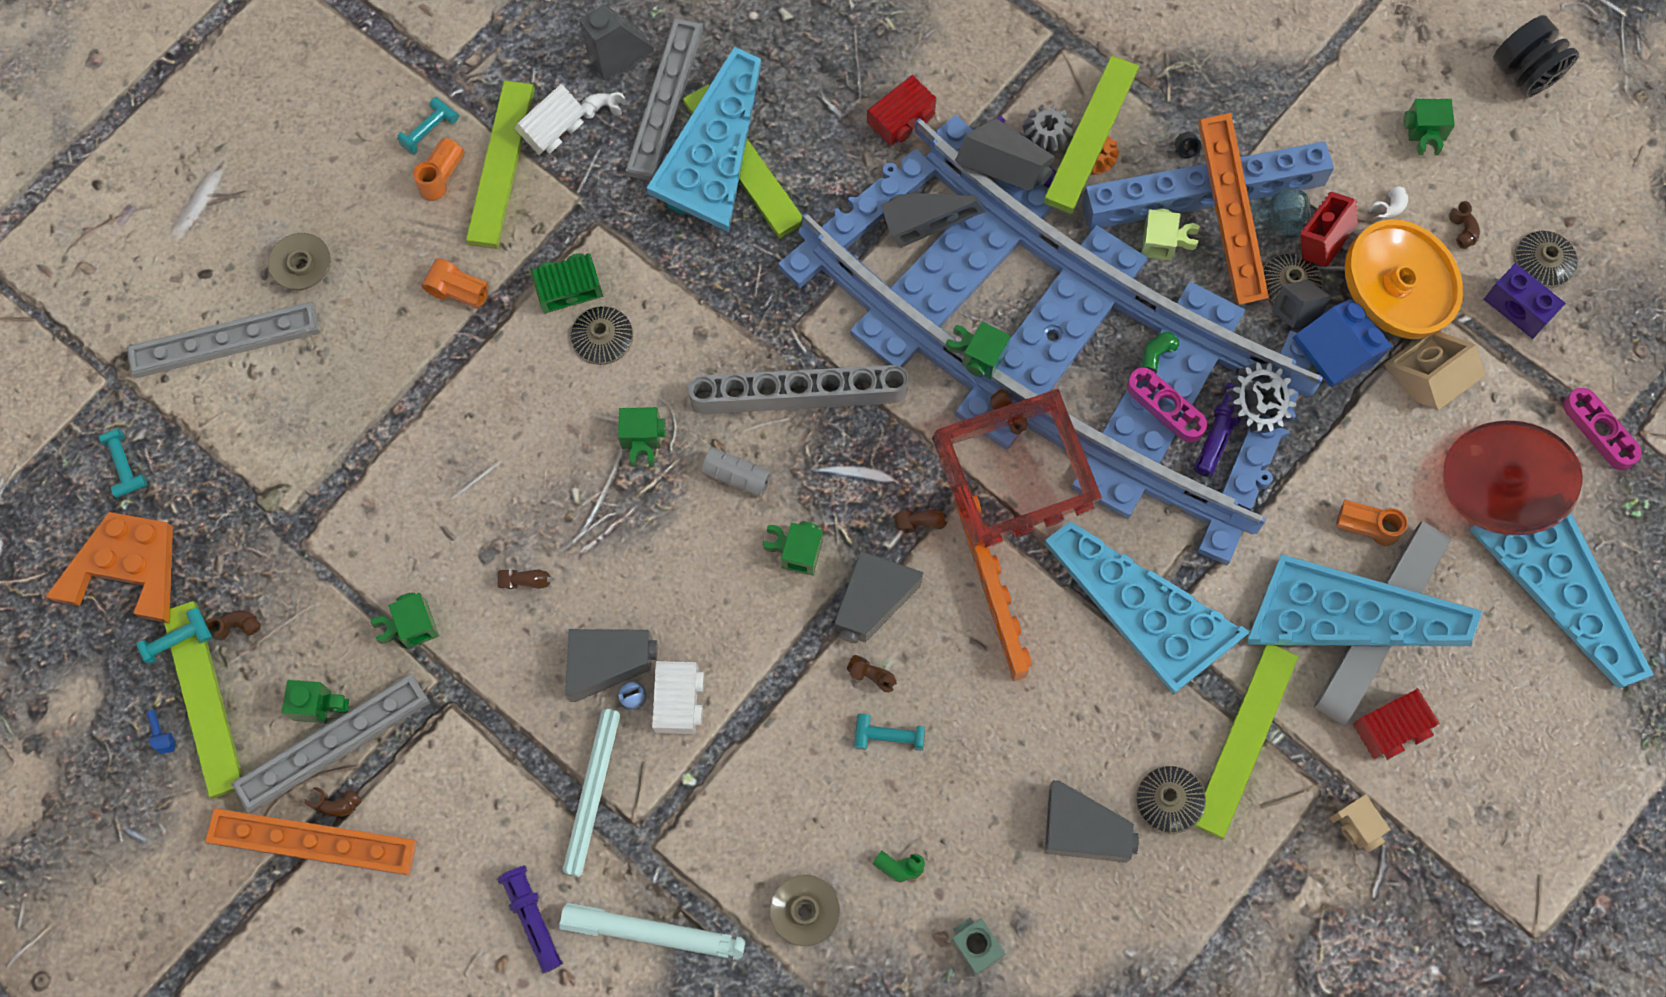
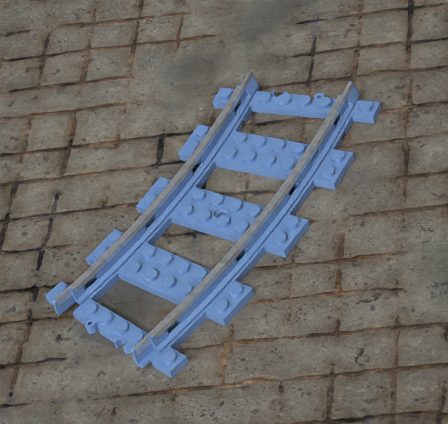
M957 115L952 117L936 132L919 118L915 122V133L932 148L931 152L925 157L915 148L901 160L900 169L894 163L885 164L883 167V178H879L858 197L848 198V205L853 209L851 212L842 213L836 208L835 216L822 227L807 213L802 215V227L799 229V235L804 242L778 263V269L798 289L823 270L842 289L868 310L850 330V335L886 365H897L903 368L917 352H920L931 362L969 388L971 392L956 410V417L1008 451L1019 435L1011 432L1003 411L997 413L990 405L991 396L998 390L1004 389L1013 400L1011 404L1027 419V427L1085 461L1084 466L1072 485V490L1126 519H1129L1143 493L1169 506L1172 503L1183 508L1182 512L1209 524L1197 553L1227 566L1232 559L1242 532L1245 531L1253 535L1259 532L1266 518L1251 510L1259 489H1266L1273 480L1271 472L1263 469L1269 467L1279 441L1287 437L1289 430L1278 428L1268 433H1262V431L1250 433L1249 426L1222 493L1160 464L1176 435L1128 393V390L1103 433L1076 419L1045 399L1113 307L1159 334L1171 332L1174 336L1178 337V349L1171 353L1165 351L1160 355L1156 374L1191 405L1195 402L1216 363L1236 372L1237 369L1258 363L1250 359L1251 355L1273 364L1272 371L1281 368L1283 370L1282 379H1291L1287 388L1288 390L1293 389L1296 392L1289 396L1291 401L1296 402L1299 393L1308 397L1313 396L1323 377L1308 371L1311 361L1293 340L1297 332L1289 331L1281 352L1277 353L1234 333L1246 309L1189 281L1179 301L1175 303L1136 281L1135 278L1146 264L1148 257L1096 225L1080 246L1043 220L1054 208L1044 204L1048 190L1039 184L1028 191L997 178L991 181L983 173L955 161L965 136L974 131ZM951 162L954 166L961 170V175H959L954 169H952L948 165V163ZM934 175L956 195H975L984 206L986 212L949 227L891 288L847 250V248L885 217L881 207L882 204L889 202L896 195L914 193ZM1041 235L1059 245L1058 250L1040 238ZM1020 244L1060 274L1011 337L1009 348L991 379L985 376L977 377L968 372L966 367L962 366L963 360L961 363L945 351L947 339L953 342L959 341L941 327ZM841 261L849 270H851L853 272V276L850 273H848L838 262ZM1138 295L1157 307L1154 310L1135 298ZM1055 333L1058 339L1051 341L1047 338V334ZM965 351L954 354L963 359ZM1255 377L1252 380L1261 382L1263 379ZM1147 380L1138 381L1136 386L1141 389L1144 386L1147 387L1149 382ZM1156 389L1155 393H1152L1149 399L1153 400L1156 393L1159 390ZM1162 398L1158 401V406L1162 411L1172 412L1175 410V404L1171 399ZM1292 407L1287 409L1292 415L1291 419H1287L1289 422H1293L1296 417ZM1180 410L1178 416L1174 419L1176 422L1179 417H1182L1184 411ZM1262 414L1259 416V418L1267 419L1270 417L1269 414ZM1055 420L1074 431V435L1055 425ZM1185 490L1205 500H1208L1207 503H1203L1191 496L1184 494Z

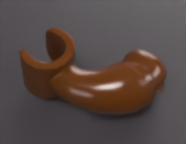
M1462 201L1458 206L1460 212L1456 208H1452L1449 213V219L1454 224L1464 223V230L1456 238V243L1460 248L1468 249L1479 240L1480 227L1475 217L1471 214L1472 206L1470 203Z
M1004 389L994 393L990 398L991 407L997 413L1003 411L1011 432L1020 435L1021 432L1027 429V419L1011 404L1013 400Z
M938 509L917 513L901 511L896 513L895 516L897 530H903L907 534L915 532L917 525L942 529L947 525L945 521L947 515Z
M540 569L518 573L517 570H499L497 586L498 588L517 589V585L536 589L546 588L551 583L547 582V577L551 576L547 571Z
M244 610L229 612L221 618L212 617L206 621L209 630L220 625L219 631L212 636L217 640H223L229 635V626H237L243 629V632L247 635L257 633L261 627L257 617L251 612Z
M854 655L851 657L847 671L850 672L852 678L863 680L864 676H866L881 691L889 693L894 690L893 686L897 684L893 673L870 665V662L861 656Z
M314 787L321 794V799L318 803L312 804L307 799H304L310 808L334 817L350 815L361 803V798L351 790L346 791L342 799L328 801L326 792L318 787Z

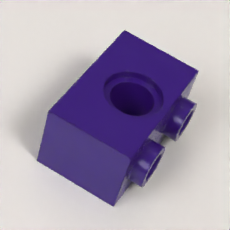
M1516 263L1497 281L1483 299L1532 339L1566 304Z

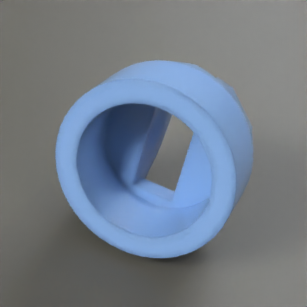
M627 682L620 688L618 697L623 707L629 710H636L645 703L646 693L639 683ZM639 689L640 693L626 698L623 697V694Z

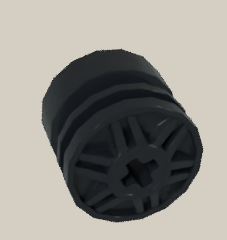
M1546 15L1538 16L1516 30L1501 44L1493 56V61L1506 75L1518 71L1513 79V84L1516 87L1522 86L1521 93L1525 98H1531L1554 85L1580 57L1579 52L1575 48H1568L1570 42L1567 39H1560L1554 42L1559 34V29Z

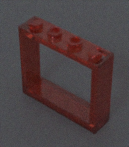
M1059 389L937 429L932 437L974 547L984 544L985 548L996 546L1003 542L1002 537L1013 533L1016 538L1025 536L1034 531L1033 526L1045 523L1046 527L1056 525L1065 520L1064 515L1075 512L1076 516L1084 515L1086 512L1095 510L1094 505L1102 498ZM1051 411L1083 494L985 528L953 444Z

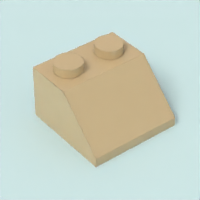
M1441 332L1426 338L1417 339L1384 363L1389 373L1417 403L1435 410H1440L1442 407L1447 406L1450 401L1471 388L1486 375L1476 344Z

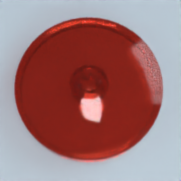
M1505 420L1489 422L1465 432L1449 449L1443 469V486L1446 496L1459 514L1483 529L1507 535L1538 533L1559 524L1576 506L1583 482L1581 464L1572 448L1550 430L1522 421Z

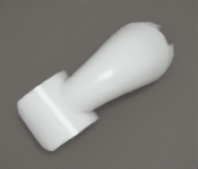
M614 92L610 95L605 93L590 95L582 101L581 106L586 110L583 117L593 118L595 112L603 106H609L613 115L620 116L622 112L616 104L627 105L625 97L620 92Z
M1397 186L1391 189L1388 194L1391 199L1389 206L1382 201L1374 203L1369 213H1378L1380 215L1374 218L1373 224L1396 217L1406 209L1408 194H1406L1404 187Z

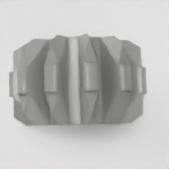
M1041 104L1038 111L1031 109L1028 113V118L1023 121V136L1055 156L1058 150L1065 151L1068 147V142L1073 139L1072 118H1066V109L1058 112L1056 111L1055 104L1050 109H1046Z

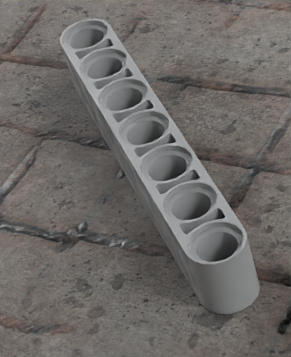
M897 365L705 375L694 378L689 384L688 392L693 409L701 414L895 404L901 402L907 396L909 377L906 370ZM894 380L900 382L902 386L890 388L887 386V383ZM865 382L870 387L866 390H859L855 385ZM828 384H834L838 389L833 392H827L823 387ZM795 386L806 388V391L800 394L794 393L791 390ZM767 387L775 390L774 393L767 396L759 393L763 388ZM734 389L743 391L739 397L728 395ZM702 391L711 393L706 399L696 397Z
M1422 520L1412 533L1384 583L1422 593L1449 546L1452 537ZM1348 645L1319 695L1314 709L1345 726L1355 712L1391 646Z

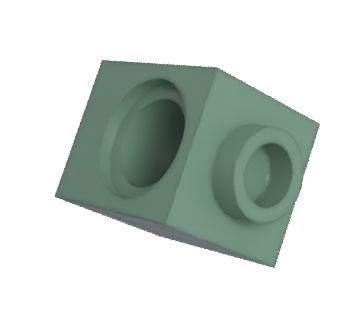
M970 917L953 929L957 935L951 939V942L974 977L1005 955V952L982 918L973 922ZM971 935L981 936L985 941L984 952L980 954L970 952L966 946L967 938Z

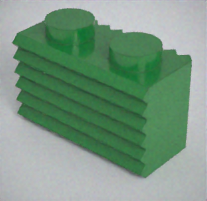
M582 253L573 254L567 258V261L563 260L555 264L553 262H545L540 264L537 269L530 271L544 314L604 297L590 253L586 255Z

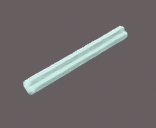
M603 709L601 711L563 866V872L570 876L578 877L583 872L620 719L619 712L613 709Z

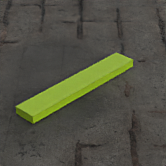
M1113 55L1111 56L1045 196L1044 204L1073 214L1138 73L1139 65Z
M505 80L503 82L466 241L468 245L494 249L499 247L523 143L522 136L514 127L530 112L535 91L533 84Z
M709 84L683 98L684 105L691 115L710 87ZM747 139L739 183L780 239L802 226V215Z
M191 601L170 609L169 623L164 622L167 634L190 623L186 612L198 608L196 602ZM196 635L170 648L208 795L210 798L215 799L235 792L231 783L241 778L243 774L208 642L199 643Z
M1265 645L1206 786L1204 813L1199 822L1193 827L1221 840L1225 838L1299 658L1298 655L1275 645Z

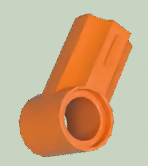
M447 137L440 139L428 159L418 164L413 171V177L421 196L428 201L439 200L445 195L447 190L446 182L465 155L464 149L456 141Z
M441 258L435 259L421 284L423 290L436 298L445 300L449 297L476 309L481 305L483 306L489 289L488 282L461 272L454 264Z
M1346 499L1342 502L1336 522V528L1373 538L1376 543L1382 546L1395 544L1408 526L1406 515L1398 509L1388 508L1382 510ZM1382 522L1391 523L1395 527L1396 532L1385 530Z

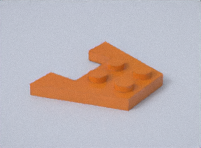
M109 512L45 597L53 602L80 606L91 576L142 585L143 589L133 614L143 619L169 623L173 526L168 522Z

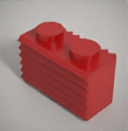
M911 75L867 110V123L890 146H893L898 141L904 142L912 134L913 129H915V122L919 118L927 124L934 117L936 97L914 75Z
M1335 192L1328 193V196L1322 201V205H1319V209L1316 210V213L1312 214L1313 217L1309 218V222L1303 227V231H1300L1301 256L1303 260L1323 267H1327L1358 225V210L1356 209L1358 202L1356 199Z
M1417 688L1359 718L1353 723V727L1357 730L1373 759L1384 755L1389 760L1404 752L1405 749L1402 745L1413 739L1417 745L1434 736L1431 729L1440 723Z

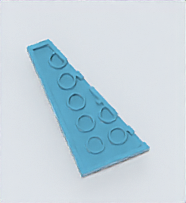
M737 47L733 48L647 187L649 195L729 232L761 69V58Z
M1562 495L1480 523L1469 529L1617 689L1654 676Z
M1071 521L1044 542L1049 551L1173 695L1251 632L1241 625L1238 627L1225 619L1224 615L1215 609L1212 611L1194 600V596L1153 571H1147L1137 565L1127 555H1121L1106 546L1104 541Z
M1281 554L1250 632L1248 644L1472 646L1482 617V611Z

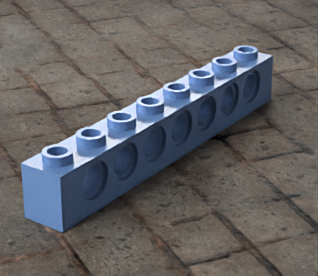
M1326 141L1240 157L1249 200L1325 186L1334 170ZM1206 164L1086 186L1082 200V207L1089 231L1093 230L1096 225L1106 228L1146 220L1149 209H1167L1172 213L1180 214L1215 207Z

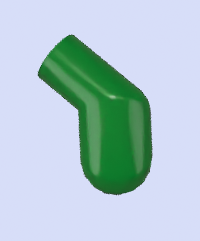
M1162 332L1149 341L1145 346L1142 368H1148L1157 373L1160 355L1165 351L1169 353L1176 351L1179 347L1178 337L1174 336L1171 332Z
M881 851L872 865L894 881L903 882L916 879L922 875L925 860L919 854H911L908 858L896 861L887 853Z

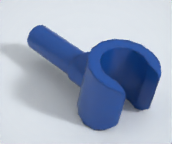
M155 710L148 711L146 714L153 735L150 737V746L159 754L174 752L175 740L171 732L162 734Z

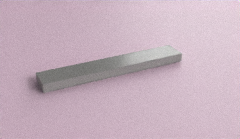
M677 18L673 20L625 170L626 175L629 177L651 181L662 164L703 33V24Z
M303 303L127 346L130 371L134 378H139L320 334L314 303Z
M411 673L231 784L245 809L251 814L430 704Z

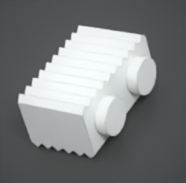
M560 84L519 121L514 129L538 155L545 150L550 154L562 143L559 137L565 131L572 134L584 123L581 117L585 114L586 110L565 89L564 85Z
M656 661L652 728L655 733L695 734L696 725H702L703 706L697 705V692L704 691V672H699L697 662Z

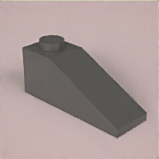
M908 193L896 195L889 202L881 205L890 236L900 247L909 245L986 212L984 206L975 195Z

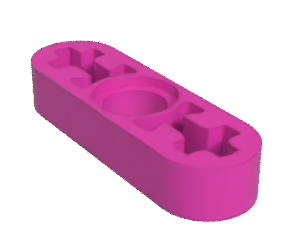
M1138 368L1132 372L1127 383V390L1138 403L1182 441L1193 443L1203 436L1207 428V421L1200 411L1152 370ZM1147 380L1149 382L1147 387L1144 386L1141 389L1136 386L1138 381ZM1156 389H1158L1159 391L1156 393L1154 399H1149L1151 394H1154ZM1162 398L1171 399L1175 404V410L1172 412L1162 411L1158 406V401ZM1180 410L1184 411L1182 417H1179L1176 422L1174 419L1178 416ZM1194 421L1197 424L1196 428L1187 431L1185 429L1186 424Z
M1577 388L1566 397L1563 403L1565 413L1612 467L1618 470H1626L1640 460L1642 451L1639 444L1593 391L1587 388ZM1583 400L1586 405L1578 408L1575 403ZM1595 412L1596 415L1588 421L1586 417ZM1595 422L1607 424L1610 429L1609 436L1598 434L1594 428ZM1616 437L1618 441L1610 446L1608 443ZM1627 450L1629 455L1621 458L1618 453Z

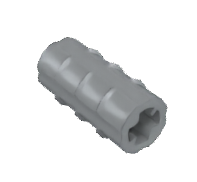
M714 447L708 451L701 469L703 474L715 478L716 481H722L731 487L734 486L745 491V493L748 492L760 498L764 495L772 475L771 471L757 464H752L743 460V458L735 457L728 452H723Z

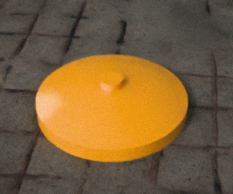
M1388 219L1370 225L1350 244L1345 258L1347 286L1354 302L1364 309L1365 315L1376 326L1398 337L1420 339L1436 334L1454 320L1460 310L1463 299L1462 277L1454 257L1434 234L1412 222Z

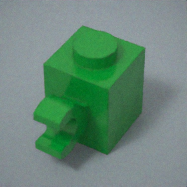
M1415 99L1409 111H1405L1403 118L1404 129H1408L1409 141H1419L1417 145V153L1419 155L1424 154L1426 145L1433 146L1435 155H1439L1443 149V141H1446L1455 126L1452 99Z
M983 321L975 335L968 332L964 327L955 325L953 334L961 337L962 340L960 342H953L947 339L946 348L953 353L965 351L962 366L966 367L968 372L977 377L985 376L991 379L1009 348L1011 335Z
M657 407L619 408L618 439L622 449H631L629 458L632 467L637 466V458L640 455H647L649 466H653L655 456L652 449H660V438L666 437L665 418H660Z
M801 521L799 524L791 522L786 537L780 527L768 525L767 533L776 535L778 539L773 543L763 541V549L768 552H782L781 564L783 569L814 576L823 543V530L818 529L817 525L810 522Z
M420 592L417 594H403L396 599L397 602L388 605L393 620L384 616H378L370 621L374 628L383 625L387 627L384 634L376 637L380 644L388 643L393 638L399 636L401 642L409 649L439 637L428 602Z
M287 680L281 713L293 721L326 724L328 711L347 713L350 700L345 699L344 695L331 694L332 691L321 682Z

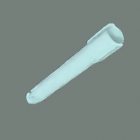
M571 903L564 905L559 923V929L593 936L600 934L728 958L730 955L735 960L743 957L745 940L741 937L732 939V935L608 913L604 909Z

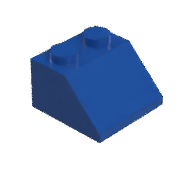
M1353 298L1332 307L1293 337V340L1331 388L1372 368L1392 348L1384 334L1365 315L1364 309L1359 304H1356Z

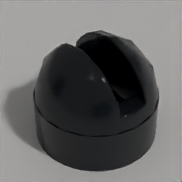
M1186 131L1182 134L1180 133L1175 139V148L1182 158L1188 159L1199 153L1201 142L1196 134ZM1186 141L1188 142V145H1189L1188 148H1184V143H1185Z

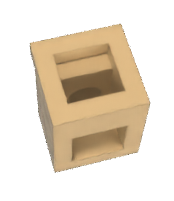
M1366 794L1329 817L1333 823L1339 820L1343 825L1341 830L1346 839L1351 844H1356L1359 849L1364 847L1367 853L1383 844L1385 841L1382 835L1391 830Z

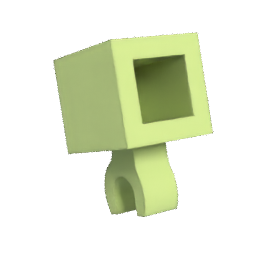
M1149 209L1144 224L1141 253L1148 258L1171 261L1177 246L1187 250L1196 249L1198 240L1189 239L1187 234L1197 235L1200 226L1189 223L1179 229V213H1172L1167 209Z

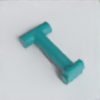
M437 97L430 101L429 106L435 110L407 136L403 132L397 135L399 144L412 155L418 152L416 144L440 122L446 119L451 124H454L459 119V114Z
M117 428L99 435L101 444L109 448L121 482L111 486L115 498L148 486L143 474L136 477L132 475L121 441L125 440L123 431Z
M199 608L186 612L190 623L151 643L146 642V640L137 642L136 646L143 662L147 664L156 662L155 655L196 635L199 643L212 639Z
M858 714L854 740L855 749L866 750L868 739L915 744V750H923L925 726H917L916 731L870 726L871 715Z

